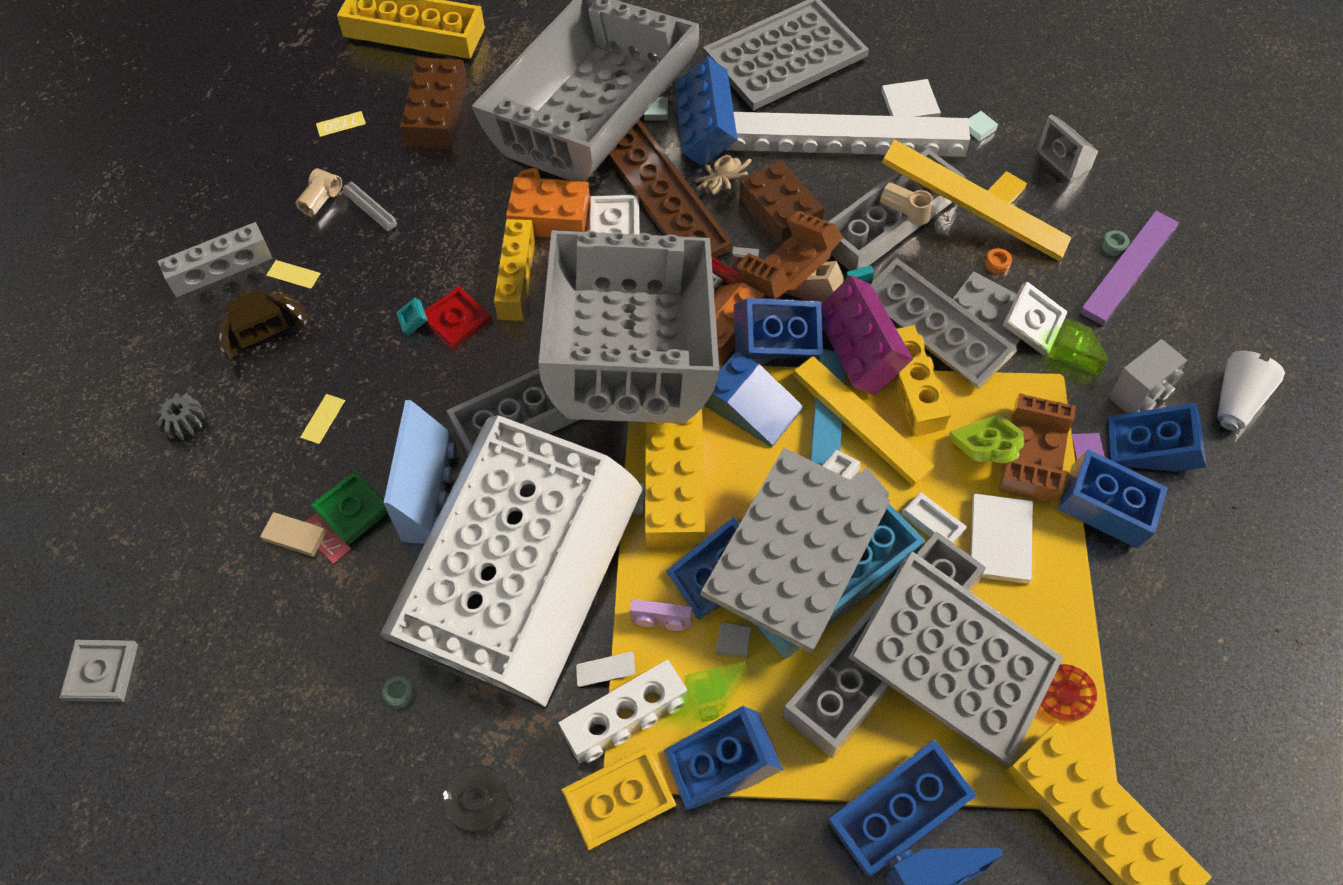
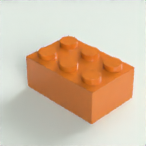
M514 177L506 217L507 219L532 220L535 237L551 238V230L585 232L590 206L588 182Z

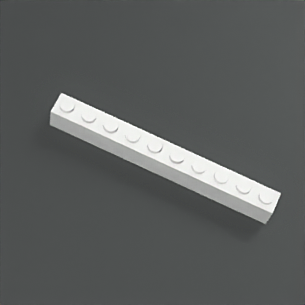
M734 112L738 140L726 150L886 155L891 143L895 139L920 154L930 149L938 156L966 157L970 142L968 118Z

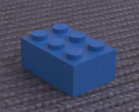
M746 298L734 304L735 352L738 351L744 356L753 359L809 360L813 356L816 358L823 355L821 302Z
M1087 449L1071 467L1057 510L1138 549L1156 532L1168 488Z

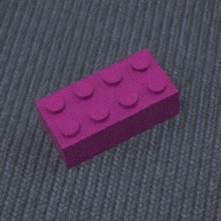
M850 275L821 304L822 326L854 387L876 395L913 360L871 284Z

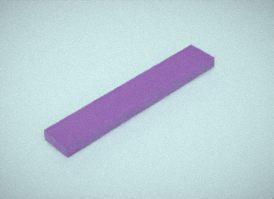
M1155 211L1084 304L1080 313L1103 326L1174 232L1179 222Z

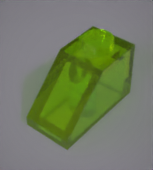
M1067 318L1064 319L1048 355L1050 358L1097 376L1101 375L1109 358L1091 327Z
M745 661L684 675V684L688 690V701L693 721L701 719L702 722H708L717 719L719 714H724L746 678L747 666Z

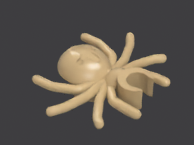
M725 155L714 163L716 172L709 165H706V170L711 175L695 180L696 183L704 181L697 187V191L705 188L707 193L711 191L715 195L721 190L723 182L726 184V189H730L731 184L728 179L747 176V172H739L751 163V159H748L741 165V161L738 158L732 159L730 155Z

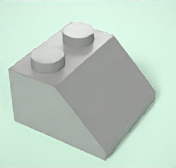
M1052 114L1047 118L1037 148V152L1070 181L1091 169L1098 150L1093 145L1088 143L1064 121Z

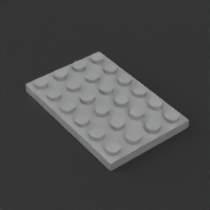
M806 0L703 47V55L705 57L709 56L727 69L729 84L753 111L867 57L869 49L821 0Z
M783 448L704 585L701 596L812 654L891 500L795 452Z
M911 551L903 559L849 658L1005 766L1012 764L1063 656Z

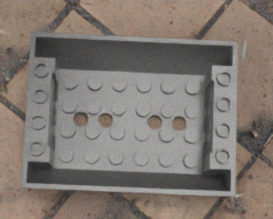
M573 0L472 105L473 111L487 136L505 157L537 167L540 170L570 181L585 182L692 59L698 47L699 24L617 0Z
M551 230L539 353V374L546 394L566 418L685 423L702 409L713 393L719 375L710 238L679 237L675 235L658 236L647 233L637 235L621 232L597 233L595 231Z

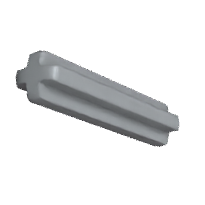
M348 182L347 185L343 186L344 194L385 230L391 231L397 226L396 219L356 184Z

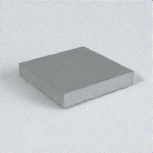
M75 640L59 698L63 701L124 702L138 644L135 641Z

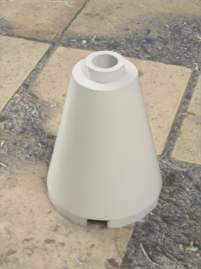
M1235 351L1231 354L1226 362L1217 419L1221 422V426L1234 431L1244 428L1283 381L1285 372L1283 367L1275 360L1269 358V361L1266 362L1259 359L1261 354L1251 351Z

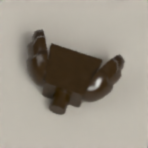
M258 289L254 292L242 290L237 294V299L227 304L228 311L222 313L215 324V347L219 350L222 358L232 359L238 355L239 345L242 349L288 329L287 324L296 329L302 328L308 323V317L304 312V308L285 293L271 292L266 294L263 289Z

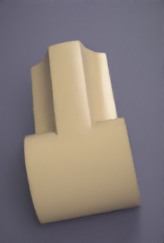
M318 168L314 169L309 177V186L295 202L297 208L307 216L312 217V215H315L329 196L336 197L342 187L341 177Z
M888 183L881 195L880 203L906 214L907 219L912 224L924 225L931 217L933 197L927 191L918 190L912 192L894 183Z

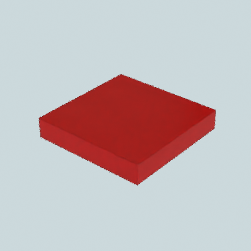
M457 286L424 310L427 318L424 324L452 351L493 321L492 316L460 286Z

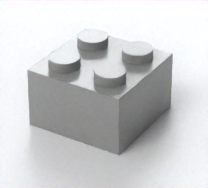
M1161 339L1124 367L1108 398L1125 413L1151 410L1155 407L1156 401L1159 398L1165 400L1175 390V387L1172 385L1177 383L1184 375L1182 369L1188 360Z

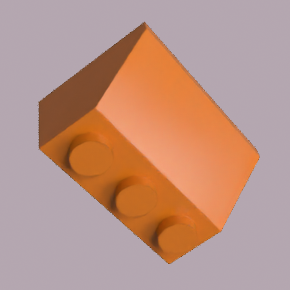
M744 282L721 286L714 294L719 365H722L735 349L734 304L746 298L765 299L764 293Z

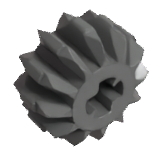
M175 393L172 399L165 397V403L158 404V412L153 414L157 428L171 439L178 436V438L183 440L188 433L194 436V429L202 428L200 421L205 419L201 409L202 406L198 400L192 399L187 393L182 397Z

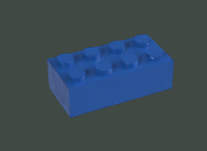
M709 56L697 63L674 83L682 154L701 166L707 164L738 140L727 69Z
M932 740L827 817L826 820L866 876H872L977 795L936 740Z

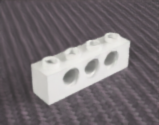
M666 660L558 722L559 727L578 763L580 764L585 760L592 762L603 754V750L613 744L619 746L630 739L631 733L640 728L646 730L658 722V718L665 713L673 714L685 706V702L688 701V690L669 660ZM656 693L661 699L656 703H649L645 700V697L648 694ZM623 709H630L634 712L632 717L628 719H621L617 716ZM595 725L606 727V731L601 735L590 733L591 728Z

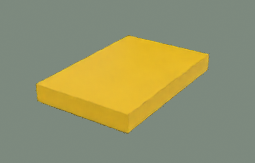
M649 746L561 789L588 850L677 806Z

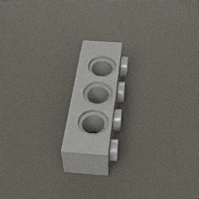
M256 222L161 259L158 263L175 297H179L273 258Z

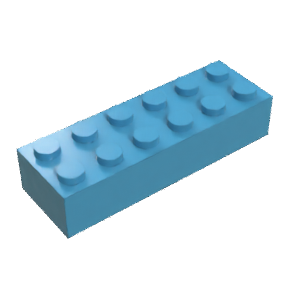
M890 504L825 629L894 577L907 553L913 551L917 554L924 546L925 540ZM756 625L785 660L800 649V647Z

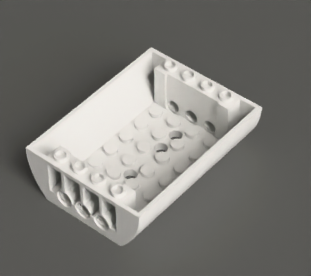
M499 415L489 417L485 421L380 635L388 641L546 707L642 492L641 485L626 469L606 455ZM527 484L536 486L535 493L532 496H520L523 486ZM514 511L522 512L523 517L518 524L511 525L507 523L510 513ZM487 566H494L496 568L495 577L489 581L482 580V570ZM474 594L482 595L483 602L481 606L477 609H469L467 606L468 599Z

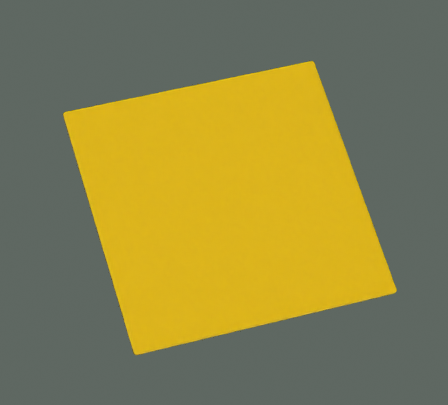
M719 365V371L724 365ZM761 366L803 405V410L773 447L765 444L707 407H702L705 539L733 516L741 520L744 518L783 448L810 460L815 396L793 376L794 370L798 367ZM845 371L844 384L934 465L933 470L913 487L842 422L840 452L860 461V469L856 474L866 468L873 473L889 492L888 499L891 500L889 504L901 516L903 510L922 492L967 526L966 531L954 544L970 555L972 498L974 494L1033 501L1031 582L1023 584L981 578L976 587L971 591L975 596L1063 656L1012 764L1047 729L1058 722L1117 781L1084 524L1082 521L1057 510L1071 467L1075 463L1071 428L1068 432L1063 471H1066L1065 482L1057 504L999 491L1003 463H997L992 460L986 462L975 461L950 441L949 431L998 413L1011 422L1015 401L1019 393L1068 404L1064 377L1061 374L996 372L978 390L955 371H933L935 378L941 382L943 399L951 407V418H949L945 430L913 436L893 380L886 384L876 395L854 387ZM628 421L625 469L638 483L645 484V487L646 422ZM645 497L644 514H631L619 545L612 656L633 652L635 674L610 680L609 693L664 661L669 660L688 690V701L676 713L669 714L667 712L660 716L658 722L646 730L640 728L631 733L630 739L619 746L613 744L606 748L604 768L649 746L671 794L680 795L664 750L739 707L745 706L759 712L783 770L756 785L724 797L849 802L925 744L936 740L977 795L962 807L1040 810L1004 772L1011 765L1004 766L893 688L888 691L833 759L783 719L785 705L888 588L893 577L823 631L812 654L800 648L786 660L754 623L722 606L701 619H697L692 611L691 629L672 631L660 625L642 627L635 622H631L630 606L632 599L689 606L666 571L695 547L647 548ZM904 518L925 540L926 544L930 537ZM721 622L751 627L746 659L716 654ZM656 693L648 694L645 697V700L649 703H656L661 699ZM623 709L617 716L621 719H628L632 717L634 712L630 709Z

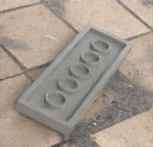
M898 258L871 283L891 321L899 328L915 325L918 335H922L925 348L978 390L1017 352L1016 346Z

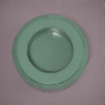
M1113 230L1105 234L1101 246L1107 254L1120 256L1126 251L1130 241L1125 233Z
M393 676L384 683L382 697L390 707L396 709L403 708L412 701L414 687L406 677Z

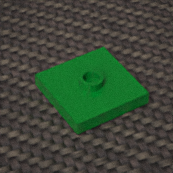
M356 470L310 505L312 510L346 546L388 514L384 505V499Z

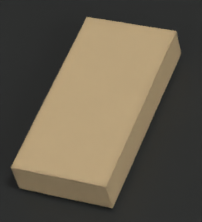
M273 512L260 538L265 542L314 557L327 532L322 527Z

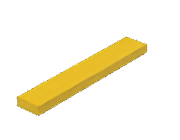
M814 356L794 370L793 376L913 487L933 470L934 465Z

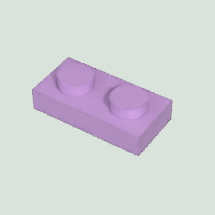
M632 599L630 606L631 622H635L642 627H652L653 625L665 626L672 631L691 629L692 607Z

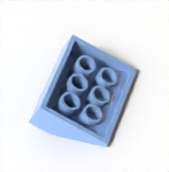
M405 400L384 505L401 542L425 544L448 498V493L445 491L447 483L450 484L452 481V467L450 465L451 459L456 458L457 444L452 441L450 432L411 400Z

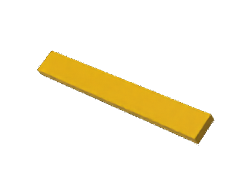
M894 139L881 162L884 165L1059 261L1064 256L1071 240L1070 236Z

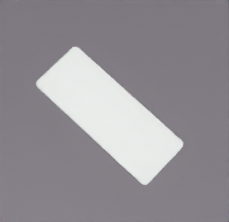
M628 652L577 664V686L580 687L634 675V653Z

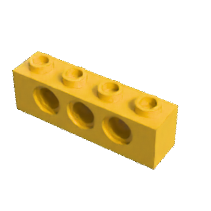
M506 220L494 297L498 320L524 321L535 244L532 220Z
M915 325L898 328L897 331L913 360L892 380L913 436L945 430L948 420L951 418V407L943 399L941 382L935 378L932 359L926 356L924 350V339L922 335H918Z

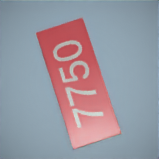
M314 514L306 521V523L322 527L326 530L327 533L319 549L333 564L351 550L317 514Z

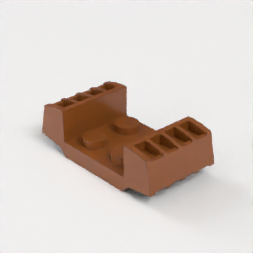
M801 211L794 213L786 219L792 236L765 260L748 253L737 265L740 283L744 282L773 299L778 298L788 290H795L830 258L831 251L843 239L842 234L834 223Z
M1019 393L1015 401L1011 423L1023 431L1024 446L1019 450V457L1016 460L1003 463L999 491L1039 499L1040 501L1043 500L1053 504L1058 503L1066 476V471H1063L1068 432L1074 422L1076 406Z

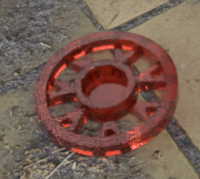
M1060 664L1057 671H1060L1063 679L1056 682L1053 678L1050 684L1054 687L1053 692H1046V696H1044L1040 706L1046 713L1058 720H1081L1091 713L1096 704V686L1091 677L1080 668L1073 665ZM1072 673L1081 677L1078 684L1069 680ZM1089 688L1091 696H1080V689ZM1054 697L1057 704L1050 707L1045 700ZM1079 701L1087 708L1081 712L1074 704ZM1061 705L1069 706L1070 715L1060 713Z

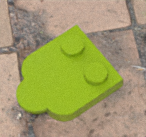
M999 413L949 431L950 441L971 459L978 462L991 460L997 463L1012 462L1019 457V450L1024 446L1023 431Z

